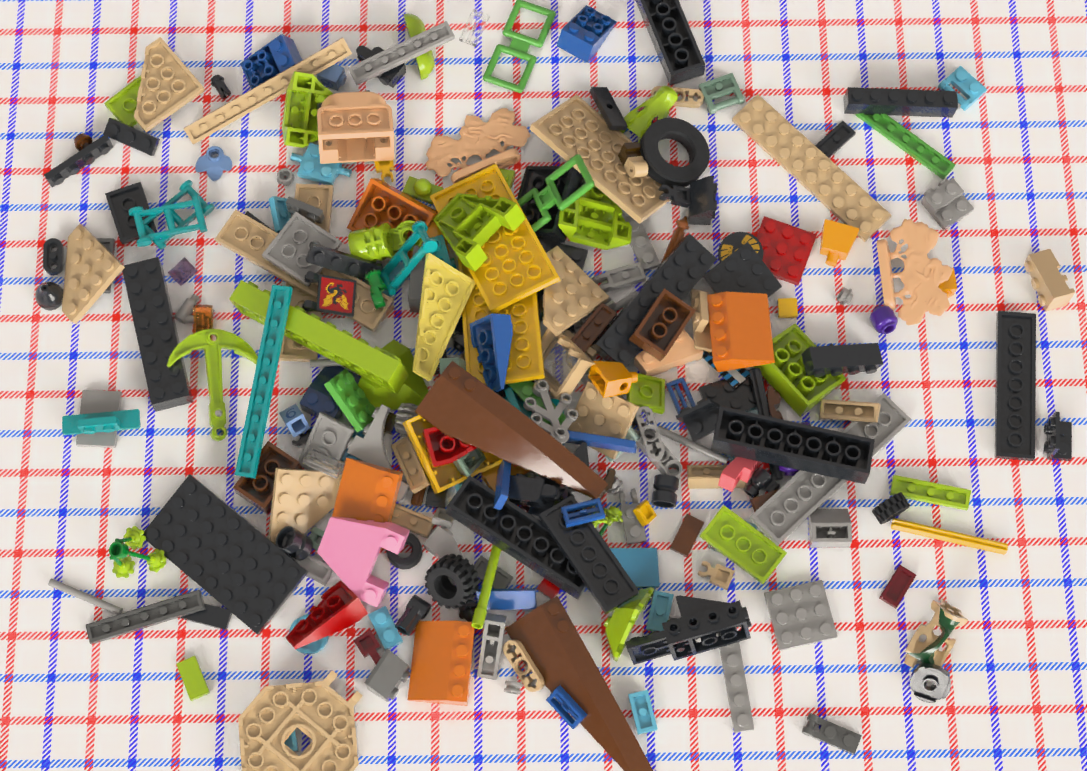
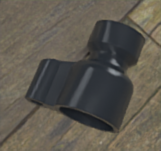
M758 467L751 477V483L747 484L743 491L751 498H755L759 495V490L762 489L769 493L777 490L780 484L766 470Z

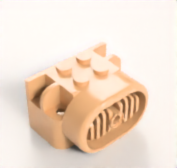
M369 91L341 92L328 96L322 102L321 108L317 111L320 164L394 160L392 108L381 95Z

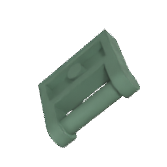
M733 73L701 83L698 86L699 90L702 91L710 115L726 107L745 103ZM732 93L735 94L733 98L713 104L712 100Z

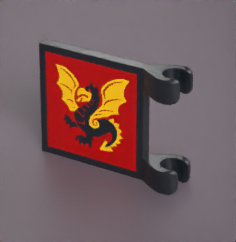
M312 271L307 272L304 279L305 282L318 283L316 302L305 300L302 304V308L305 311L354 317L356 280L320 275Z

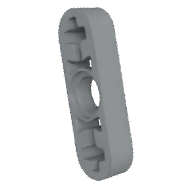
M640 407L635 419L646 455L649 460L658 462L663 458L665 449L655 417L649 407ZM642 412L645 415H649L647 417L648 425H645L643 417L640 418ZM651 429L656 435L654 438L649 439L645 437L644 432ZM654 442L656 450H660L658 456H655L654 453L651 454L653 450L652 443Z

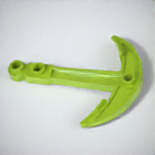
M205 329L189 335L180 342L172 351L166 366L170 368L178 359L189 355L194 350H204L210 400L208 405L209 424L212 427L210 436L214 441H222L227 436V430L224 427L226 424L225 403L223 402L221 349L234 350V354L245 357L254 364H257L258 356L253 348L236 334L221 329ZM210 335H214L216 341H212ZM216 410H219L221 412L220 417L216 416ZM217 429L222 430V436L217 434Z

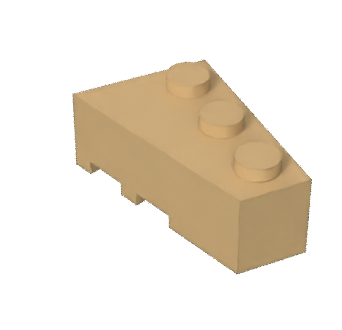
M1051 249L1028 255L1024 267L1026 272L1030 273L1032 278L1031 284L1038 293L1040 306H1043L1045 312L1066 306L1075 294L1074 288L1069 289L1065 281H1068V278L1059 272L1058 268H1060V265Z

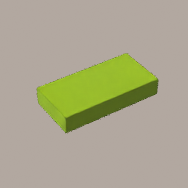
M196 656L176 663L191 701L210 693Z

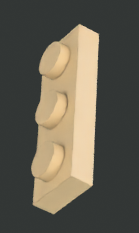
M406 436L392 444L391 447L410 490L415 494L431 485L409 437Z

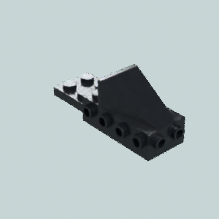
M678 595L675 597L681 618H671L662 623L663 631H653L643 637H633L626 641L625 644L633 665L672 654L673 660L676 661L751 639L748 628L752 627L747 608L746 606H741L740 600L727 603ZM736 627H741L739 631H736ZM701 638V642H696V640Z

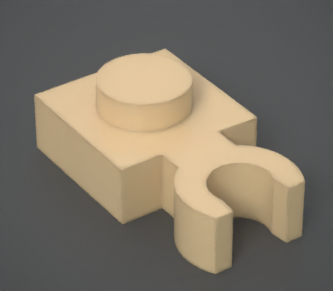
M702 561L701 565L705 566L707 571H698L697 574L700 577H711L709 583L728 590L735 570L718 563L713 568L707 561Z

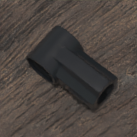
M413 595L406 606L405 612L395 624V628L403 635L410 636L420 620L427 616L432 605L419 596Z

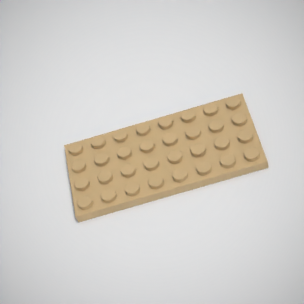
M577 94L531 124L530 130L566 161L576 154L581 155L595 186L639 224L671 201L670 199L665 201L659 199V196L664 193L658 190L662 184L653 180L648 174L644 177L631 178L628 175L618 154L624 143L632 141L619 130H609L603 116ZM575 164L573 167L580 172L577 164Z

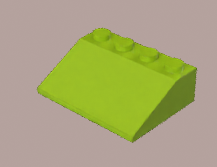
M796 323L772 339L775 363L754 366L755 368H760L762 376L779 392L780 396L799 417L811 410L821 399H824L846 380L843 374L838 376L825 374L821 377H814V375L806 376L801 354L807 348L816 347V345Z

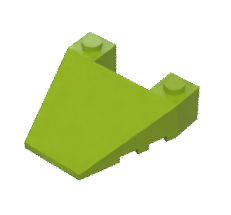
M458 193L433 218V221L462 264L476 271L488 259L481 248L501 226L514 232L526 217L517 203L505 197H500L499 199H492L491 196L479 198L477 195Z

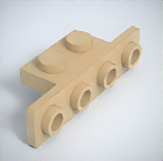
M692 289L690 292L691 307L696 310L692 316L695 349L712 352L707 301L709 292Z

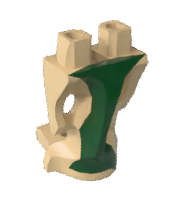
M943 599L940 603L933 600L931 609L935 613L932 620L927 625L921 624L906 647L905 653L907 654L904 663L913 668L919 660L923 663L942 667L956 642L954 638L949 639V635L956 627L964 626L968 622V619L962 615L960 609L950 605ZM935 626L941 628V635H934L933 629ZM922 634L926 635L924 642L919 641V637ZM943 643H946L947 646L945 650L939 651L938 648Z

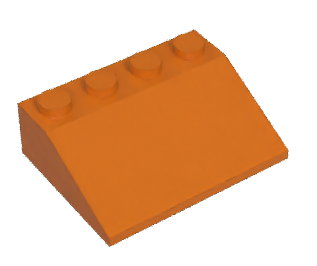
M371 178L347 228L355 231L363 228L370 229L372 226L388 223L391 229L406 220L424 221L429 228L438 212L379 178ZM409 231L407 237L409 238L413 232ZM408 251L407 254L411 259L413 257V251Z
M720 292L707 295L712 356L717 372L775 363L768 295L743 292Z
M347 457L332 516L362 521L373 520L374 522L381 523L391 522L403 472Z
M455 620L420 621L417 624L408 701L468 706L476 628L471 626L472 622Z

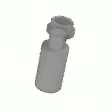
M193 294L190 299L186 298L174 318L183 324L196 322V314L192 315V313L198 306L196 302L199 300V296ZM211 307V317H213L214 311H215L212 307Z

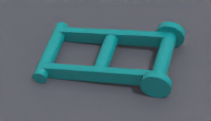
M191 180L185 181L179 188L180 192L162 205L174 204L188 193L191 197L199 196L204 216L209 215L215 208L212 203L208 205L191 187L193 184ZM172 210L174 222L178 225L176 228L185 227L197 218L194 212L183 221ZM162 213L150 215L143 220L146 235L155 233L148 224ZM173 236L152 241L160 250H163L166 247L165 243Z
M197 195L193 196L192 200L152 209L144 210L140 206L129 209V215L134 216L139 239L136 241L138 247L148 246L152 243V240L196 230H200L201 233L208 231L200 199ZM194 206L198 224L176 228L172 210ZM164 212L168 230L146 235L142 217Z
M416 221L413 224L412 235L382 269L381 279L386 284L389 295L396 294V289L426 253H433L438 248L437 242L429 238L426 232L428 227L424 221ZM421 237L423 244L410 259L407 253ZM402 260L405 266L391 282L388 275Z

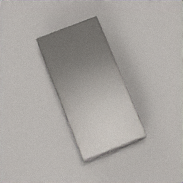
M311 555L301 561L294 559L308 571L307 577L326 586L334 572L327 563Z

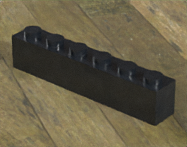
M848 87L843 97L844 114L864 113L868 115L887 114L895 116L953 118L958 109L957 91Z

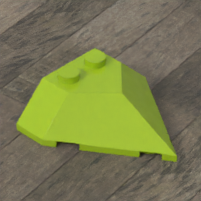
M294 71L288 85L282 121L283 140L286 146L304 148L309 143L318 140L317 103L323 102L333 93L322 85L313 74Z
M595 185L566 209L559 211L558 226L571 242L602 250H609L631 243L632 226L623 218V212L620 207Z
M394 339L381 349L388 356L393 354L400 358L401 363L406 366L405 369L409 376L398 394L362 376L358 386L364 391L365 396L375 408H380L381 405H384L391 410H398L402 403H412L419 406L429 392L424 379L412 372L414 357L410 348Z
M653 587L639 590L640 592L637 596L614 609L612 617L608 616L604 627H606L605 635L614 661H618L626 646L625 642L642 609H646L655 590Z

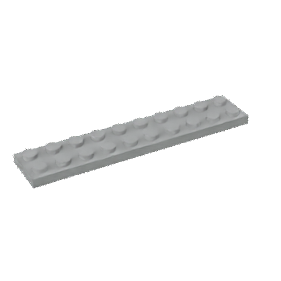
M885 393L873 402L881 404L877 423L852 421L842 431L847 434L875 439L873 456L912 420ZM800 470L754 512L749 519L778 546L847 480Z

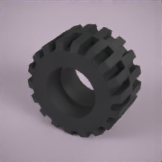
M447 554L434 563L426 572L427 575L424 580L427 581L425 583V588H428L427 593L441 607L443 605L447 609L461 607L476 594L479 588L480 579L477 578L479 574L474 570L475 566L469 563L470 560L467 558L463 559L462 555ZM448 577L455 582L456 586L450 582Z

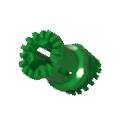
M380 270L370 271L365 275V279L370 284V295L377 310L386 306L381 293L387 289V286L381 279Z

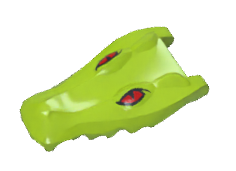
M662 86L652 97L631 110L624 117L628 125L627 128L641 138L651 124L659 119L667 118L670 108L678 100L677 93L669 86Z

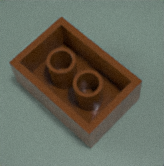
M664 288L629 340L661 361L667 355L696 310Z
M268 441L261 449L256 479L240 477L233 486L236 494L268 515L272 506L276 468L302 469V466L298 460Z

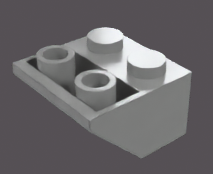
M817 509L808 517L810 548L850 547L852 543V526L848 509Z

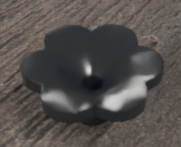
M468 600L459 607V618L472 622L478 603Z

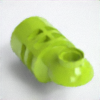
M406 220L391 229L388 223H383L380 226H372L370 229L363 228L351 231L348 235L351 255L373 262L377 260L383 261L387 257L391 259L407 241L408 232H413L412 226L415 221ZM421 237L409 251H413L414 246H418V248L423 242Z

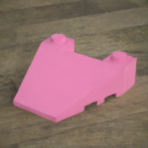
M331 516L317 553L360 600L378 607L383 601L390 584L371 575L381 547L398 554L404 548L410 530L392 522L381 523L374 522L373 520L362 521L353 518Z

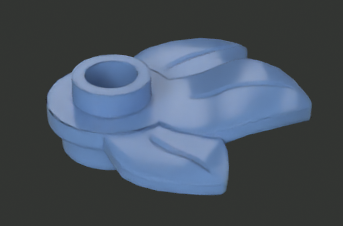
M211 146L206 151V155L198 158L195 170L196 172L207 171L208 177L212 181H217L221 178L223 170H232V161L230 157L224 155L220 147Z

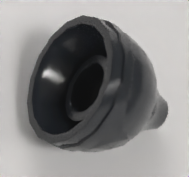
M47 281L38 286L35 293L37 304L41 308L50 311L59 308L63 301V289L54 282Z

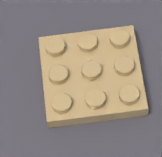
M588 381L575 408L578 411V417L575 422H572L568 430L625 439L639 406L618 395L603 398L594 384ZM591 447L611 459H616L619 452Z

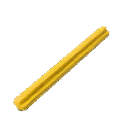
M893 518L891 522V529L1003 555L1008 550V544L897 518Z

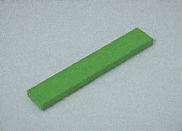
M859 113L855 115L941 179H945L956 164L887 114L868 115Z

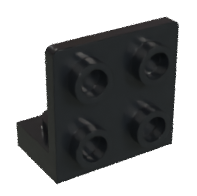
M702 399L697 402L696 406L680 410V414L676 415V419L685 423L692 441L695 442L714 433L720 404L711 399Z
M1055 411L1049 417L1048 422L1044 424V434L1047 435V441L1044 442V453H1047V460L1071 461L1072 422L1060 421V412Z

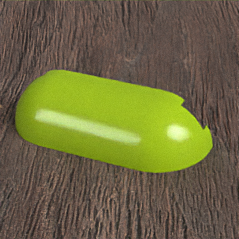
M409 13L403 14L409 38L426 31L423 21L418 16ZM432 50L415 58L421 80L427 78L435 67Z

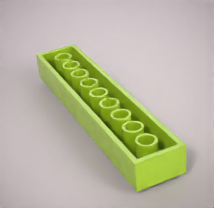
M241 280L229 300L241 314L264 325L271 292L266 289L262 291L258 289L259 287L250 281L246 283ZM297 305L295 307L289 306L284 336L398 394L409 376L405 369L406 366L401 363L400 358L393 354L391 356L384 354L385 351L377 346L374 348L369 346V343L362 338L358 340L353 338L350 332L336 329L337 327L331 322H322L321 318L313 313L311 315L306 314L305 310Z

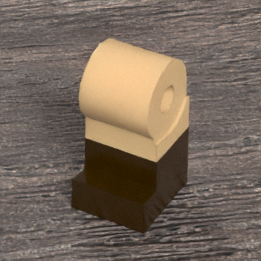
M639 142L624 143L618 154L622 165L631 178L644 177L648 174V164L639 151L641 148Z

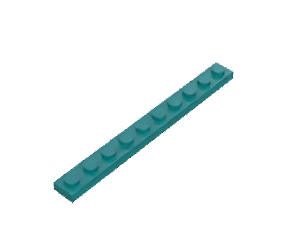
M272 285L235 470L236 476L256 479L293 288L288 286Z

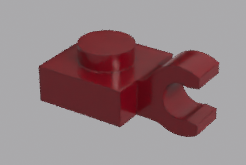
M368 630L353 641L363 657L366 658L370 655L376 665L381 658L377 652L381 645L372 631Z

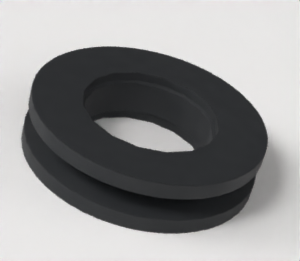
M663 118L655 121L643 134L639 142L641 146L639 151L648 164V175L662 185L687 187L701 176L709 163L710 152L706 139L695 126L682 119ZM662 139H673L681 143L688 152L689 164L684 167H678L668 163L658 150L659 141Z

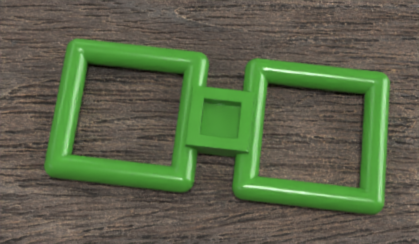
M516 0L502 32L504 36L512 38L510 46L507 47L501 44L496 46L483 75V80L511 91L522 93L537 60L536 56L527 52L530 45L538 48L543 46L556 12L524 0ZM521 7L547 16L538 39L511 31ZM501 52L528 61L518 85L491 76Z
M576 154L545 179L547 187L539 192L538 189L533 188L517 200L520 207H522L534 198L542 215V218L531 225L534 232L551 220L548 209L556 204L558 209L562 211L594 187L595 183L581 155ZM577 164L586 183L563 201L554 181Z

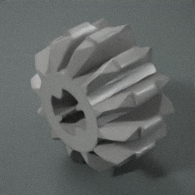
M402 403L395 419V430L397 433L407 436L402 423L418 416L415 413L418 406L412 403Z

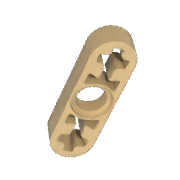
M656 86V87H654V88L652 89V91H651V97H652V96L658 91V89H660L662 86ZM671 87L683 97L681 100L676 101L673 106L698 108L703 104L704 96L702 91ZM694 96H697V101H694Z
M516 639L505 642L503 652L525 688L529 692L540 691L545 684L544 678L523 644ZM515 645V652L511 653L510 650L512 649V646ZM522 660H525L528 664L526 671L520 669L519 664ZM532 679H537L536 686L531 685Z

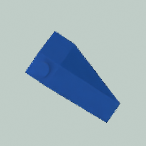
M491 313L470 323V333L473 348H477L479 354L477 360L479 363H482L484 368L483 377L486 386L496 393L504 389L513 336L511 315Z

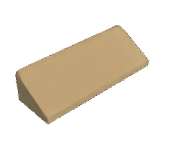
M821 399L819 418L877 423L881 404Z
M687 465L688 488H722L718 484L721 473L727 465ZM740 480L735 488H744L746 482Z

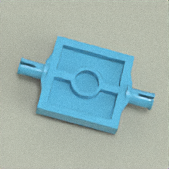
M309 143L303 156L292 153L290 157L291 161L300 163L297 172L298 177L325 185H333L335 179L340 174L348 177L352 174V169L343 168L342 163L320 164L319 145Z

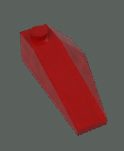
M436 427L423 429L422 438L427 456L433 467L453 463L477 448L473 445H467L454 437L446 436Z
M341 580L321 596L322 601L317 606L311 607L309 616L306 619L300 620L285 637L295 650L353 626L368 614L360 599Z

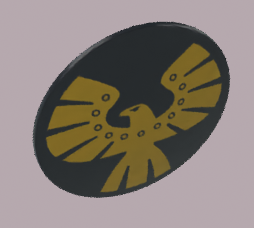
M734 232L725 237L721 242L718 258L720 262L748 242L763 260V248L760 241L752 234Z

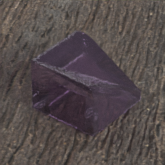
M184 257L171 268L168 274L182 286L197 272V269Z

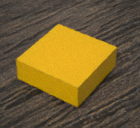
M778 298V318H797V298Z
M647 499L632 510L642 527L648 525L657 516Z

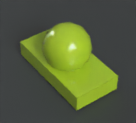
M409 176L402 192L433 205L430 196L444 188L431 184L425 178L417 179Z

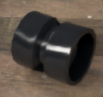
M666 474L655 475L653 488L656 490L652 493L651 504L662 508L676 507L677 494L675 492L678 490L679 478Z
M287 526L278 533L276 547L292 558L301 561L310 555L313 549V541L295 528Z

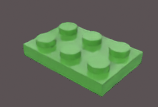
M347 368L324 384L357 433L373 421L372 415L376 408L369 402L364 391L358 386Z

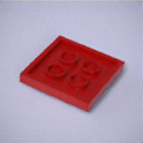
M764 216L756 236L763 248L762 261L777 279L798 286L817 234Z

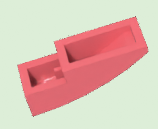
M736 457L722 471L718 486L733 492L740 480L748 483L761 462Z

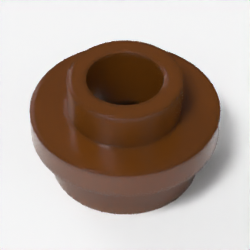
M84 133L77 135L74 139L75 148L81 151L92 143V138Z

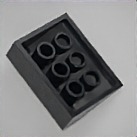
M526 166L517 200L533 188L538 189L539 192L547 187L545 179L561 166ZM572 167L554 181L563 201L581 187L583 176ZM534 198L521 207L530 225H533L542 218ZM556 204L548 209L551 220L537 230L535 234L537 238L565 243L567 236L558 226L560 210Z

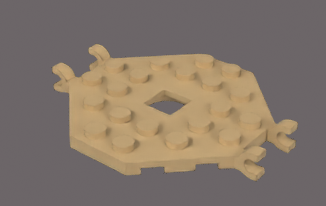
M333 670L323 681L265 686L238 717L242 771H354L359 765L354 706L363 695L356 691L347 702L329 687L338 676ZM296 728L312 740L300 756L284 744Z

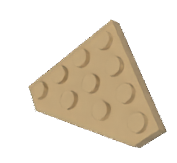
M161 37L149 44L145 49V60L142 66L141 83L137 95V107L134 113V119L146 133L205 91L201 83Z
M81 223L68 236L62 312L75 324L80 321L125 268Z
M556 246L546 254L555 268L560 281L544 288L543 324L555 336H558L598 308L602 302L605 303L609 296L571 258Z
M276 468L268 538L276 544L278 533L287 526H291L301 534H304L329 513L335 506L343 472Z

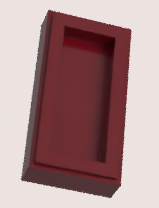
M899 565L879 599L896 609L917 575Z

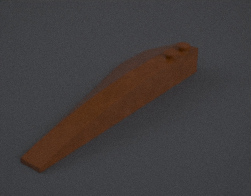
M451 361L415 410V413L446 436L454 437L467 445L480 448L483 452L494 454L504 461L525 470H531L539 476L556 481L560 485H566L590 498L597 499L608 485L606 481L549 433L454 361Z
M558 596L541 604L505 628L511 640L516 639L523 644L543 676L544 685L552 693L561 685L584 710L587 716L580 724L605 749L609 756L618 763L623 771H653L614 696ZM522 660L524 664L528 667L527 662L525 660Z

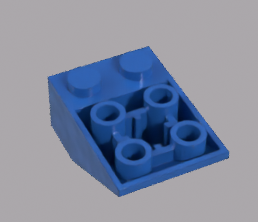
M586 5L562 28L557 47L588 63L596 55L617 21Z
M280 34L241 62L240 65L250 88L253 89L302 61V58L294 40Z

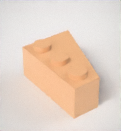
M683 329L667 355L661 361L643 350L634 358V366L641 374L655 376L671 368L681 367L686 363L701 360L703 350L695 349L694 340Z

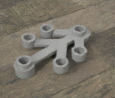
M540 379L534 383L532 391L536 396L541 397L545 409L536 405V400L531 397L525 399L523 407L528 411L534 412L530 417L533 422L558 442L564 444L569 439L568 428L572 422L576 421L578 411L569 409L565 415L566 419L560 426L558 418L566 406L570 405L572 396L569 393H563L559 399V404L554 410L548 394V382ZM542 417L550 421L551 425L543 422Z

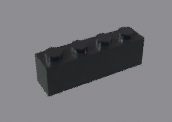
M878 343L816 346L807 348L801 354L806 376L814 375V377H821L825 374L838 376L842 373L855 375L860 372L872 374L877 372V369L883 365Z

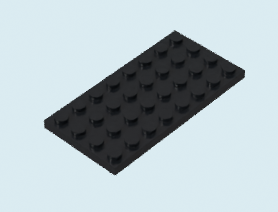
M191 474L188 475L143 534L146 536L147 542L154 548L163 550L164 556L225 608L230 610L231 613L256 634H260L308 574L304 567L288 554L279 550L275 543Z

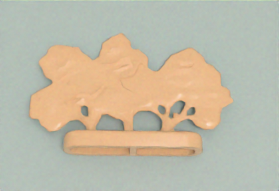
M501 108L492 113L487 123L483 122L479 116L467 115L464 121L465 125L459 131L461 135L459 140L448 136H435L433 138L431 147L426 153L429 159L426 162V169L434 170L438 176L445 177L451 173L452 168H462L452 174L451 181L453 184L494 164H497L498 168L505 169L515 165L521 159L517 149L506 150L507 146L523 147L527 142V138L531 135L526 126L512 124L515 121V112L509 111L507 108ZM501 141L504 142V146H503V147H502L501 144H500ZM493 149L500 152L499 154L486 158V155L489 154ZM473 155L481 157L482 161L470 166L466 164L468 158ZM457 158L462 162V164H460L459 162L455 164L451 161V159Z
M904 219L901 226L893 228L890 232V238L897 243L893 253L890 252L886 239L877 240L884 304L895 310L896 297L901 298L903 305L898 311V317L906 321L907 325L920 323L926 311H929L930 314L941 316L944 311L948 310L950 303L947 293L943 292L938 286L940 283L948 281L953 271V268L948 265H942V261L938 258L929 259L927 256L928 252L935 247L939 232L929 228L923 222L914 223L912 219ZM903 239V243L899 244V240ZM908 244L907 250L899 254L898 252L901 251V247ZM898 257L904 262V270L892 273L891 260ZM899 277L904 284V288L899 292H895L893 278ZM910 294L911 297H910V298H906L905 295Z

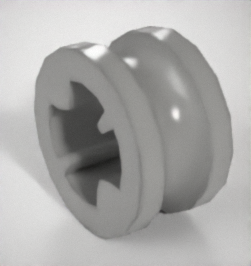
M505 681L506 688H504V692L521 695L520 688L523 687L522 683Z

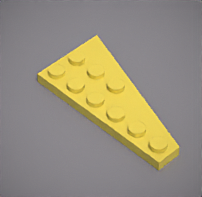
M427 253L425 258L412 372L427 381L432 380L440 363L439 358H442L475 285L473 279L431 253Z

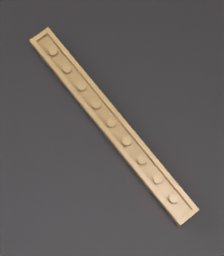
M342 37L183 129L192 144H195L285 93L294 71L315 76L350 56L352 52Z

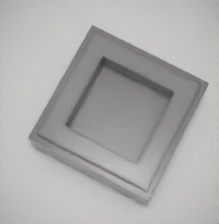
M438 507L433 516L432 524L450 529L455 519L446 514L447 509Z

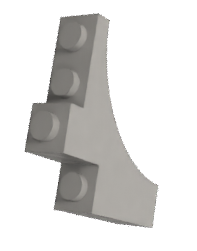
M381 405L380 408L376 407L372 415L374 419L371 425L367 424L363 431L364 438L357 435L355 438L352 437L347 444V448H349L347 453L364 462L393 470L384 447V428L387 416L391 410L384 405ZM403 480L401 481L397 502L402 503L410 488Z

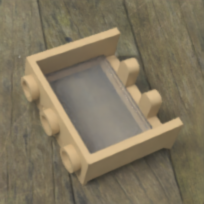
M547 329L541 338L545 372L543 380L548 382L551 396L559 400L563 393L571 395L585 372L595 363L565 333L562 332L555 336Z

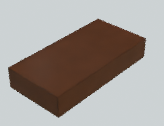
M686 514L670 546V550L688 557L704 525V521Z

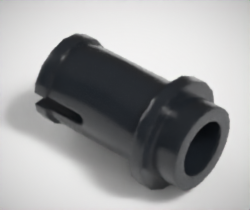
M215 75L211 78V85L216 88L221 99L227 98L225 93L228 96L231 95V91L224 82V77Z

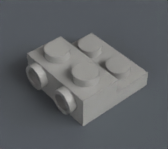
M947 178L943 179L935 190L933 188L928 189L923 194L924 197L921 202L943 231L972 213L975 209L963 195L964 190L954 178L950 180Z

